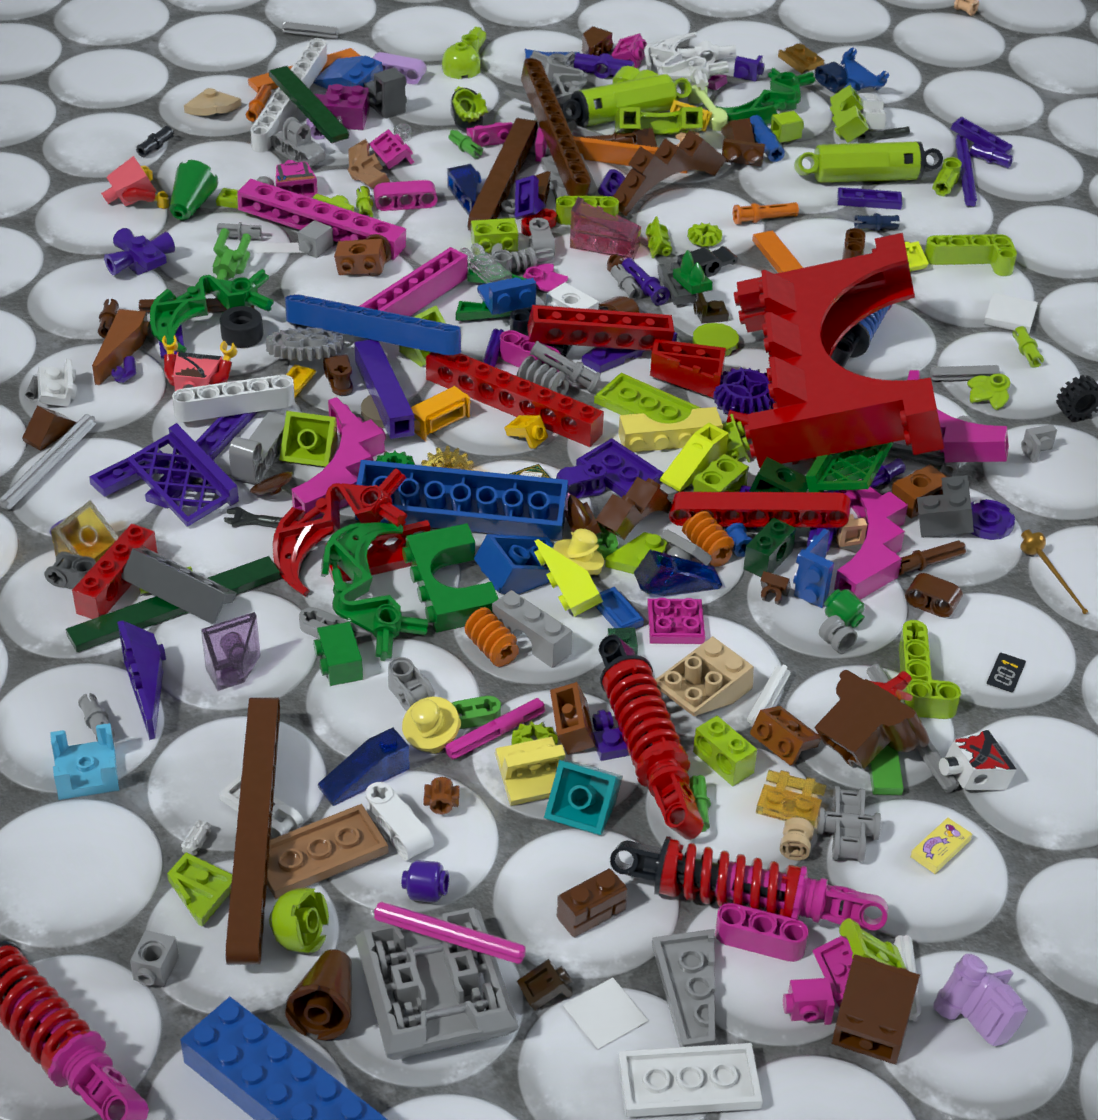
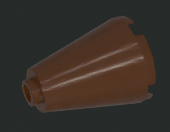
M336 949L325 951L290 993L286 1001L285 1016L290 1026L304 1036H307V1033L318 1035L317 1040L335 1039L345 1033L351 1021L352 961L350 957L343 951Z

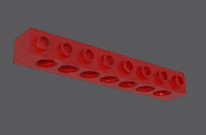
M431 352L426 356V380L447 389L456 386L470 398L515 417L519 415L541 416L546 430L587 447H591L603 435L604 411L461 353L444 355Z

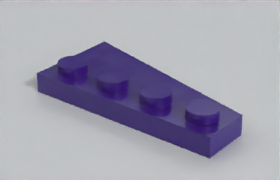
M675 332L672 341H677V333ZM594 347L582 356V363L592 370L602 373L624 364V359H636L642 356V352L646 350Z

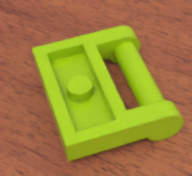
M848 918L842 922L839 934L848 939L853 952L852 959L854 954L862 957L873 958L878 962L897 968L906 969L896 945L888 941L883 942L862 930L860 925L852 919Z

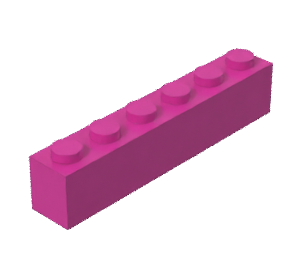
M450 247L367 300L360 307L411 316L467 279L468 255Z

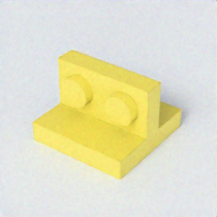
M553 737L495 749V756L510 806L549 798L559 760L565 759L563 745L555 746Z

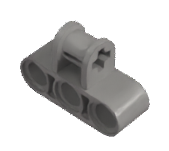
M295 117L286 119L283 124V130L271 136L273 148L290 160L307 162L310 167L325 160L323 148L311 140L310 127L307 124L299 123V120Z

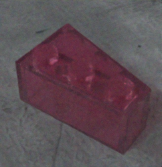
M578 197L571 210L570 248L607 255L619 254L623 258L634 259L640 246L641 226L618 215L614 217L604 212L603 208L599 206L595 208L585 203L584 199Z

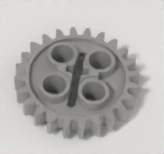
M298 327L295 330L288 328V330L273 332V335H268L266 338V352H269V355H274V357H281V359L299 361L308 359L312 361V358L321 360L324 357L330 358V355L336 356L337 353H341V350H343V335L321 328L307 327L302 329Z

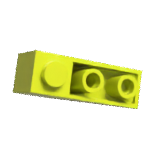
M708 422L691 436L661 476L660 481L681 492L693 482L698 473H702L707 469L712 461H716L723 454L727 453L729 433Z
M539 539L535 540L538 550L534 553L541 566L547 564L550 572L546 576L553 589L558 586L562 592V595L558 596L565 611L571 609L575 617L603 602L587 570Z

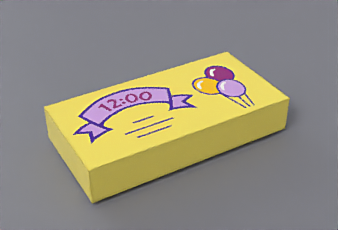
M947 817L912 850L910 857L936 874L971 841L972 833Z

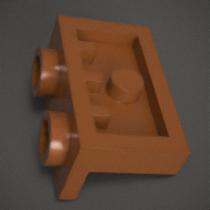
M781 706L760 710L750 731V734L789 765L796 764L801 751L817 748L822 740L817 733Z

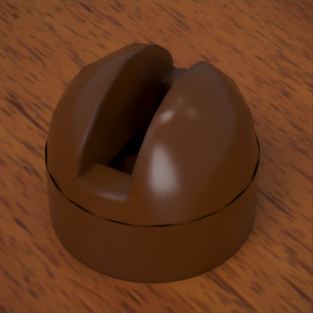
M619 254L611 255L607 261V270L611 272L613 266L616 265L618 267V264L622 265L624 258Z

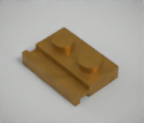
M801 43L787 47L785 51L779 50L778 57L801 74L804 73V70L809 72L815 70L818 66L824 65V59Z

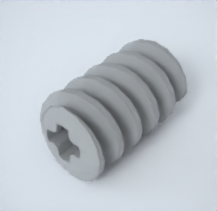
M528 356L522 362L516 375L562 395H565L569 389V381L565 379L564 372H558L554 367L550 368L548 364H543L541 360H535L533 356Z

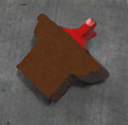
M843 670L839 675L840 681L836 687V694L840 700L814 727L824 744L839 753L849 766L853 767L854 764H857L863 769L870 764L886 745L898 752L908 753L916 748H925L930 742L928 733L916 711L901 702V700L912 701L913 698L911 694L903 691L912 680V677L905 671L900 672L890 681L883 683L864 680L849 670Z

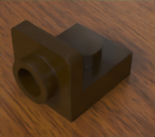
M703 292L697 293V301L693 303L694 314L698 315L701 324L728 321L729 313L723 301L713 300L706 302Z
M549 959L517 980L525 998L534 1010H537L560 993H563L567 998L574 995L569 987L572 979L562 965L557 968Z

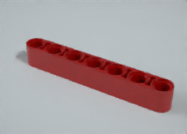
M678 492L673 496L669 519L673 524L683 526L695 514L707 511L721 527H729L734 523H742L745 527H765L774 517L793 527L839 528L845 526L849 521L851 500L846 494L837 492Z

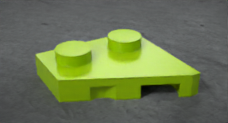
M643 532L607 556L605 567L654 579L669 543L659 535Z

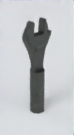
M907 126L880 132L866 131L856 138L864 137L858 139V143H870L883 137L910 134V128Z
M240 507L227 509V514H235L234 518L224 517V522L232 524V527L243 524L277 527L283 517L255 515Z

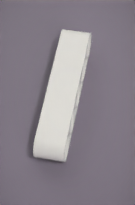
M275 375L179 389L172 395L174 416L178 421L189 422L289 407L295 402L294 382L292 377L288 375Z

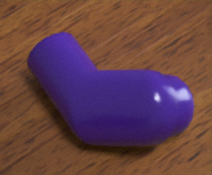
M127 356L124 358V368L121 366H117V370L113 368L111 375L115 378L116 382L124 383L136 375L134 357Z

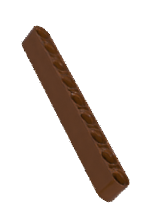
M523 118L515 119L469 214L468 231H471V221L498 219L502 210L501 204L504 200H507L536 138L538 121Z

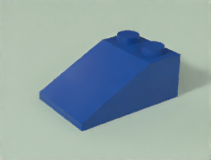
M369 56L338 58L320 73L313 83L325 89H328L329 85L334 84L364 87V83L374 80V73L383 71L382 62Z
M487 534L474 560L490 582L493 583L497 592L506 594L512 590L517 594H521L550 583L546 576L550 572L547 564L541 566L534 553L538 550L535 540L539 539L551 548L554 547V544L548 537Z

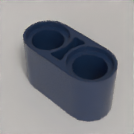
M830 62L815 68L814 73L817 82L831 92L840 91L846 86V70L837 62Z

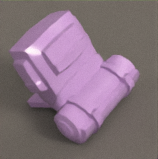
M965 954L954 966V971L944 987L937 993L933 1008L947 1019H956L962 1014L992 1046L1007 1043L1020 1027L1028 1012L1021 998L1007 984L1014 973L1010 969L997 973H988L987 965L979 957L973 954Z

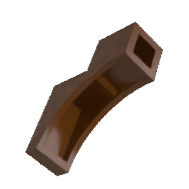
M637 476L627 494L623 495L622 498L614 494L611 495L596 521L605 530L625 540L632 529L644 517L655 511H663L668 514L672 503L667 499L668 494L660 489V484L650 478L645 481Z

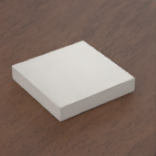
M993 293L984 324L1013 331L1017 327L1024 326L1029 334L1038 302Z

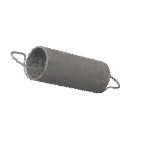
M34 375L26 391V397L29 399L35 398L38 391L37 376Z

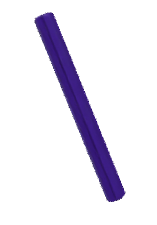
M957 134L955 142L958 159L962 163L960 174L964 201L967 207L976 206L977 195L968 139Z

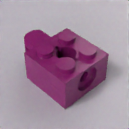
M334 84L328 86L326 95L314 94L346 129L364 130L370 111L369 88Z

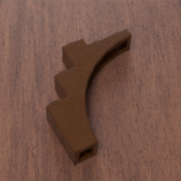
M690 130L679 146L665 138L654 155L640 146L628 163L632 169L613 195L619 201L618 211L627 216L634 205L651 188L673 174L687 170H700L715 176L726 161V158L703 138Z

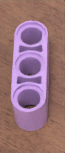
M378 52L373 56V59L382 62L383 71L396 67L405 76L407 84H417L427 70L425 63L419 59Z

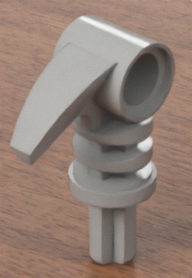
M497 243L492 248L491 265L494 269L512 274V270L519 272L520 269L523 271L530 267H537V263L551 261L554 259V253L552 248L534 251L532 247L526 248L525 251L519 250L518 253H510L509 251L502 250V244Z

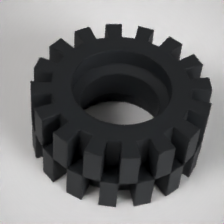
M1080 375L1079 379L1077 377L1072 378L1073 382H1066L1067 387H1062L1060 389L1062 393L1057 394L1058 400H1056L1058 407L1071 421L1078 422L1079 419L1084 421L1085 416L1090 418L1093 411L1095 413L1098 412V384L1088 375L1086 377Z

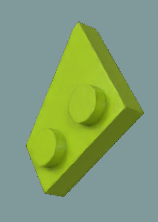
M187 852L167 873L169 883L195 921L202 927L231 893L232 874Z

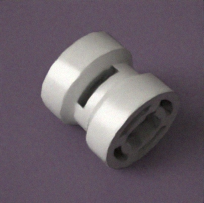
M837 615L825 620L819 629V636L824 641L831 642L832 648L840 654L852 648L858 637L857 632L849 626L846 627L845 622Z

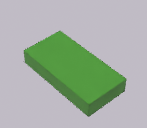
M886 745L869 764L872 793L878 795H902L904 787L898 751Z

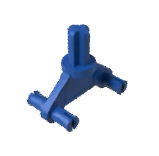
M854 47L843 54L841 66L844 64L843 67H845L847 74V84L845 87L851 85L855 91H860L864 88H876L875 90H879L886 85L889 73L885 74L887 71H882L881 74L876 76L856 62L855 55L857 50H854Z

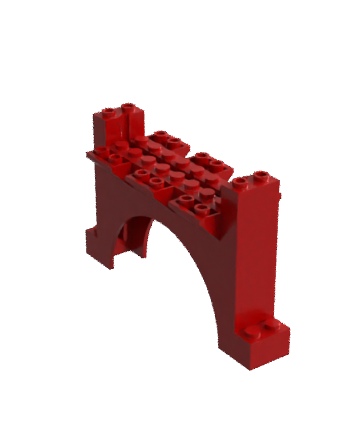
M903 233L875 238L876 248L872 249L870 254L777 274L762 270V277L737 282V292L733 293L736 306H741V310L738 311L741 325L745 324L747 333L763 330L766 353H769L770 368H766L770 383L768 384L770 398L774 401L773 409L748 414V425H744L747 440L752 439L753 443L749 444L752 459L757 458L759 468H761L766 457L781 464L792 462V465L804 459L905 440L906 446L912 445L913 455L944 449L931 377L917 380L869 378L846 370L831 359L838 342L858 322L887 306L915 298Z

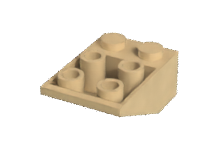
M712 636L655 680L661 692L692 716H697L733 704L753 688L754 666Z

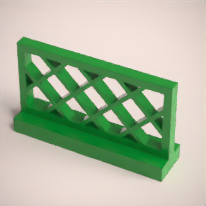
M894 442L876 445V447L870 446L817 456L806 474L808 491L824 492V490L869 489Z

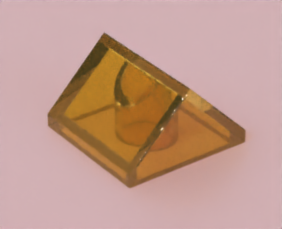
M91 500L51 529L55 556L64 551L79 556L91 557L96 563L119 538Z

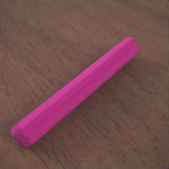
M379 902L374 910L375 920L516 964H521L525 957L526 947L516 942L385 902Z

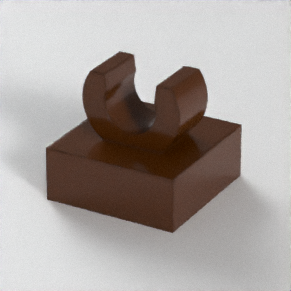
M763 571L760 580L762 586L761 598L765 601L767 595L773 592L776 594L775 604L779 605L782 601V595L788 596L791 588L790 579Z

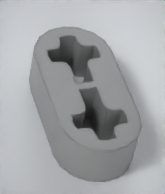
M315 607L305 608L299 614L301 631L318 638V627L346 622L341 617Z

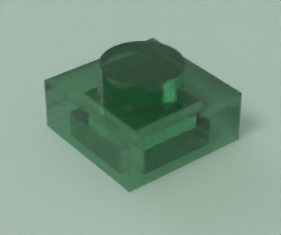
M635 627L608 628L607 636L610 634L617 635L635 651V655L638 654Z

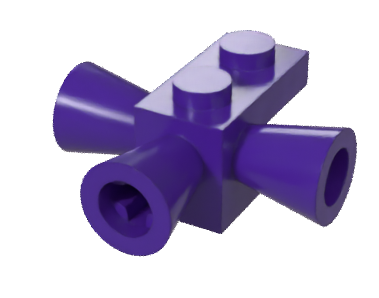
M122 228L115 233L113 244L123 251L105 254L104 261L108 271L113 276L127 267L138 276L166 264L167 258L165 254L174 253L175 244L171 235L166 231L149 241L143 235L135 237L130 229Z

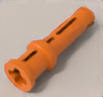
M797 202L759 206L756 203L741 207L734 205L732 210L735 224L745 221L757 223L760 219L798 216L799 213Z

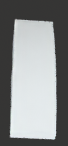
M858 93L863 105V109L860 112L866 118L868 129L885 130L886 112L883 110L884 101L878 93Z

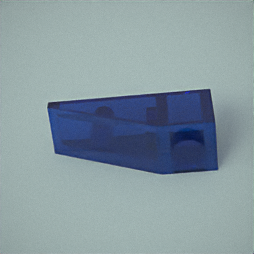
M472 164L447 168V187L469 216L479 196L481 175Z
M649 550L634 571L639 588L647 594L669 596L715 590L722 587V582L715 567L654 550Z
M394 727L367 739L318 783V788L332 806H335L366 791L372 783L384 782L409 770V745Z

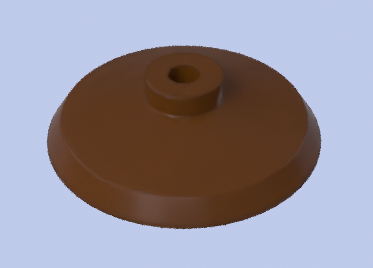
M283 472L268 477L254 485L250 492L254 495L266 493L275 495L281 492V487L292 479L293 473Z

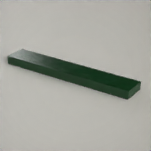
M288 66L269 70V77L331 144L349 138L350 132Z

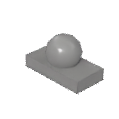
M665 529L660 536L673 546L668 550L666 556L667 563L673 570L682 571L687 569L691 565L692 558L706 566L712 560L711 555L699 546L668 529Z

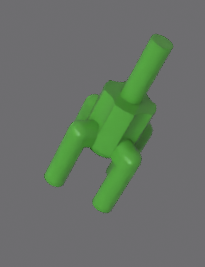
M226 228L221 229L213 251L217 254L213 263V273L217 275L216 279L229 280L234 278L235 274H242L250 257V252L247 248L252 238L251 235L243 234L238 249L231 250L225 245L230 232Z

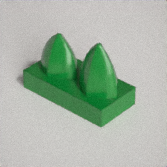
M687 250L682 258L681 267L673 269V278L691 294L713 290V282L704 275L701 265L698 262L694 263L690 251Z

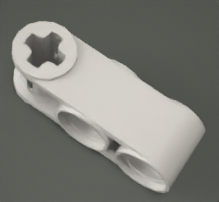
M375 782L368 786L366 789V799L369 803L366 806V811L383 837L394 846L403 860L407 861L433 847L434 842L429 829L419 821L411 808L400 799L390 785L384 782Z

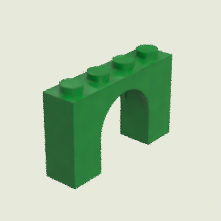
M468 523L406 536V547L402 548L405 563H410L411 580L413 583L417 582L418 584L417 593L419 601L421 603L424 602L426 605V619L428 623H433L436 633L465 627L467 620L476 610L486 607L492 612V603L499 599L492 582L454 588L441 584L433 576L436 571L445 566L474 560L476 542Z

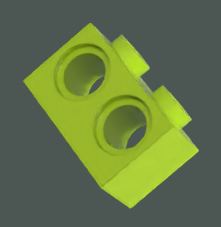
M515 218L471 221V242L474 254L492 253V248L497 243L502 244V250L509 252L518 251V229Z
M723 454L716 461H712L709 467L702 473H698L695 476L692 484L694 487L693 492H740L741 485L747 486L749 466Z
M716 715L695 729L693 753L732 787L754 773L757 749L719 716Z

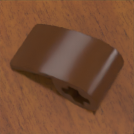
M617 296L599 303V307H608L610 311L639 313L637 303L628 297Z

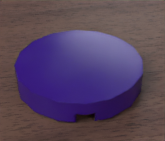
M989 499L980 500V503L975 504L971 502L974 530L971 534L988 540L1002 539L1010 535L1014 528L1015 516L1009 512L1010 509L1006 505Z

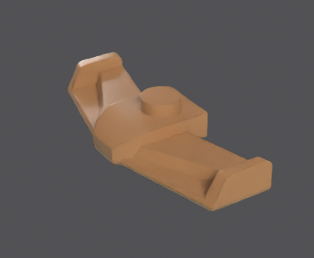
M364 139L348 149V172L352 179L362 181L374 189L376 185L390 182L384 172L380 171L383 167L376 155L372 154L369 156L370 145Z

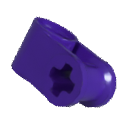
M599 462L565 467L557 473L556 479L568 480V493L578 499L599 496L606 490L604 477L607 474V468Z

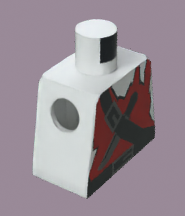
M989 730L955 739L946 757L941 758L939 761L941 774L954 775L962 788L966 790H1006L1017 770Z

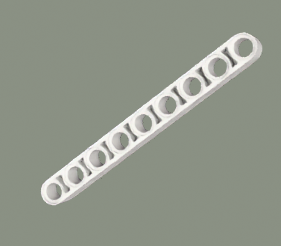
M320 38L310 40L291 68L293 73L308 89L327 62L326 41ZM279 87L250 129L252 149L256 152H266L271 148V136L283 130L284 122L292 116L297 108Z

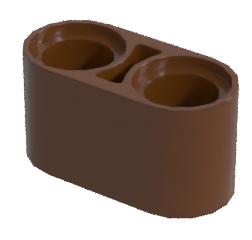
M851 228L846 231L842 259L864 254L866 234L863 230Z
M927 573L916 575L905 593L906 601L913 607L943 618L952 615L963 597L961 589L956 584Z

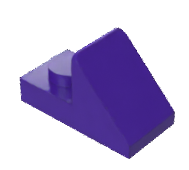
M535 175L516 180V220L535 215L546 207V204L538 198L539 179Z

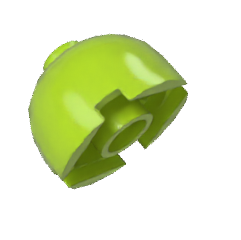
M457 42L448 47L443 54V73L455 79H462V76L468 75V78H472L480 72V55L474 47L467 43Z
M297 888L288 891L279 897L270 913L269 925L276 941L287 950L314 953L321 948L325 941L326 935H321L323 925H328L329 923L328 906L324 895L321 892H315V888Z

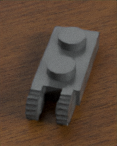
M673 262L671 264V271H668L664 264H658V275L664 286L669 289L670 298L674 305L694 303L697 295L689 293L673 278V269L680 268L679 264Z

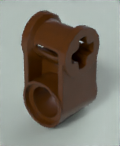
M348 355L323 358L325 377L329 381L332 392L336 395L351 393L353 391V383L350 378L352 367Z

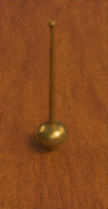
M1025 530L1021 534V537L1024 539L1020 546L1021 550L1027 555L1038 554L1082 609V613L1087 614L1088 610L1083 607L1042 551L1046 545L1045 536L1041 532L1032 534L1030 530Z

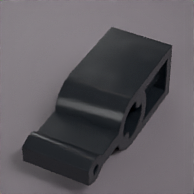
M721 246L714 251H710L708 248H700L690 252L694 263L698 262L701 265L706 277L716 275L723 266L734 265L738 262V257L726 246ZM684 254L678 255L677 263L680 267Z

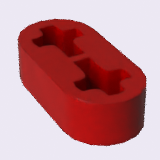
M542 209L535 215L523 218L521 220V233L531 236L529 222L535 218L546 219L549 222L550 229L555 227L557 224V213L552 209Z

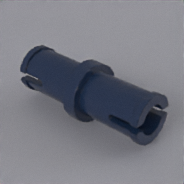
M875 213L873 216L855 215L854 221L862 222L854 223V228L879 231L880 229H898L900 225L891 223L892 221L900 222L898 215L881 216L879 213Z

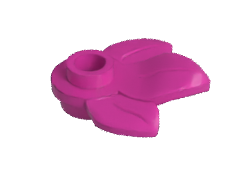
M541 264L537 267H530L523 275V278L526 279L533 278L536 282V287L546 292L568 281V276L553 272V264Z

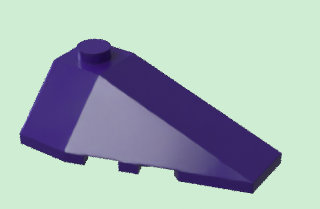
M123 620L118 621L123 661L149 740H152L156 737L163 680L162 661L166 660L163 644H157L153 633Z

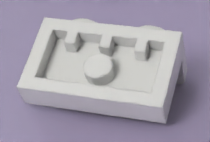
M66 359L64 369L52 366H39L37 372L39 403L69 407L70 400L75 398L77 384L74 383L76 369H72V361L70 359Z

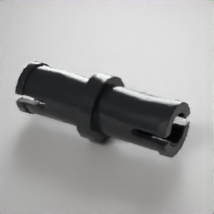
M165 126L157 133L150 134L147 140L136 146L137 153L144 158L155 149L159 150L166 141L174 137V131L171 127Z

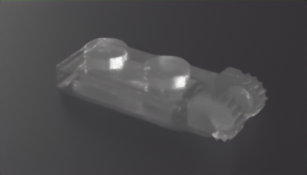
M478 243L471 245L472 253L466 247L460 249V252L468 255V267L486 283L512 278V273L487 252L485 253L483 247Z

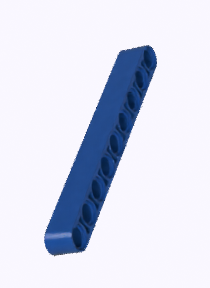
M289 295L285 297L286 321L290 323L444 355L461 353V327L305 295Z

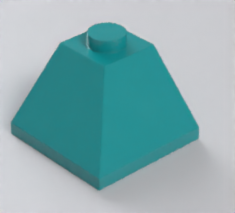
M559 760L544 818L602 835L616 804L623 775Z

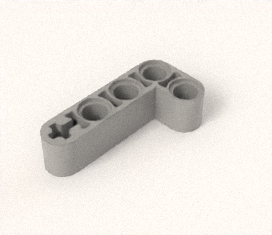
M268 412L249 439L233 438L229 448L230 469L233 479L258 484L263 479L280 454L286 415Z

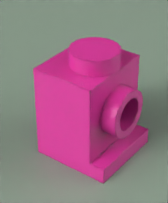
M829 978L790 980L788 993L783 994V1009L785 1014H790L791 1021L812 1022L823 1019L825 1025L831 1024L835 1003Z

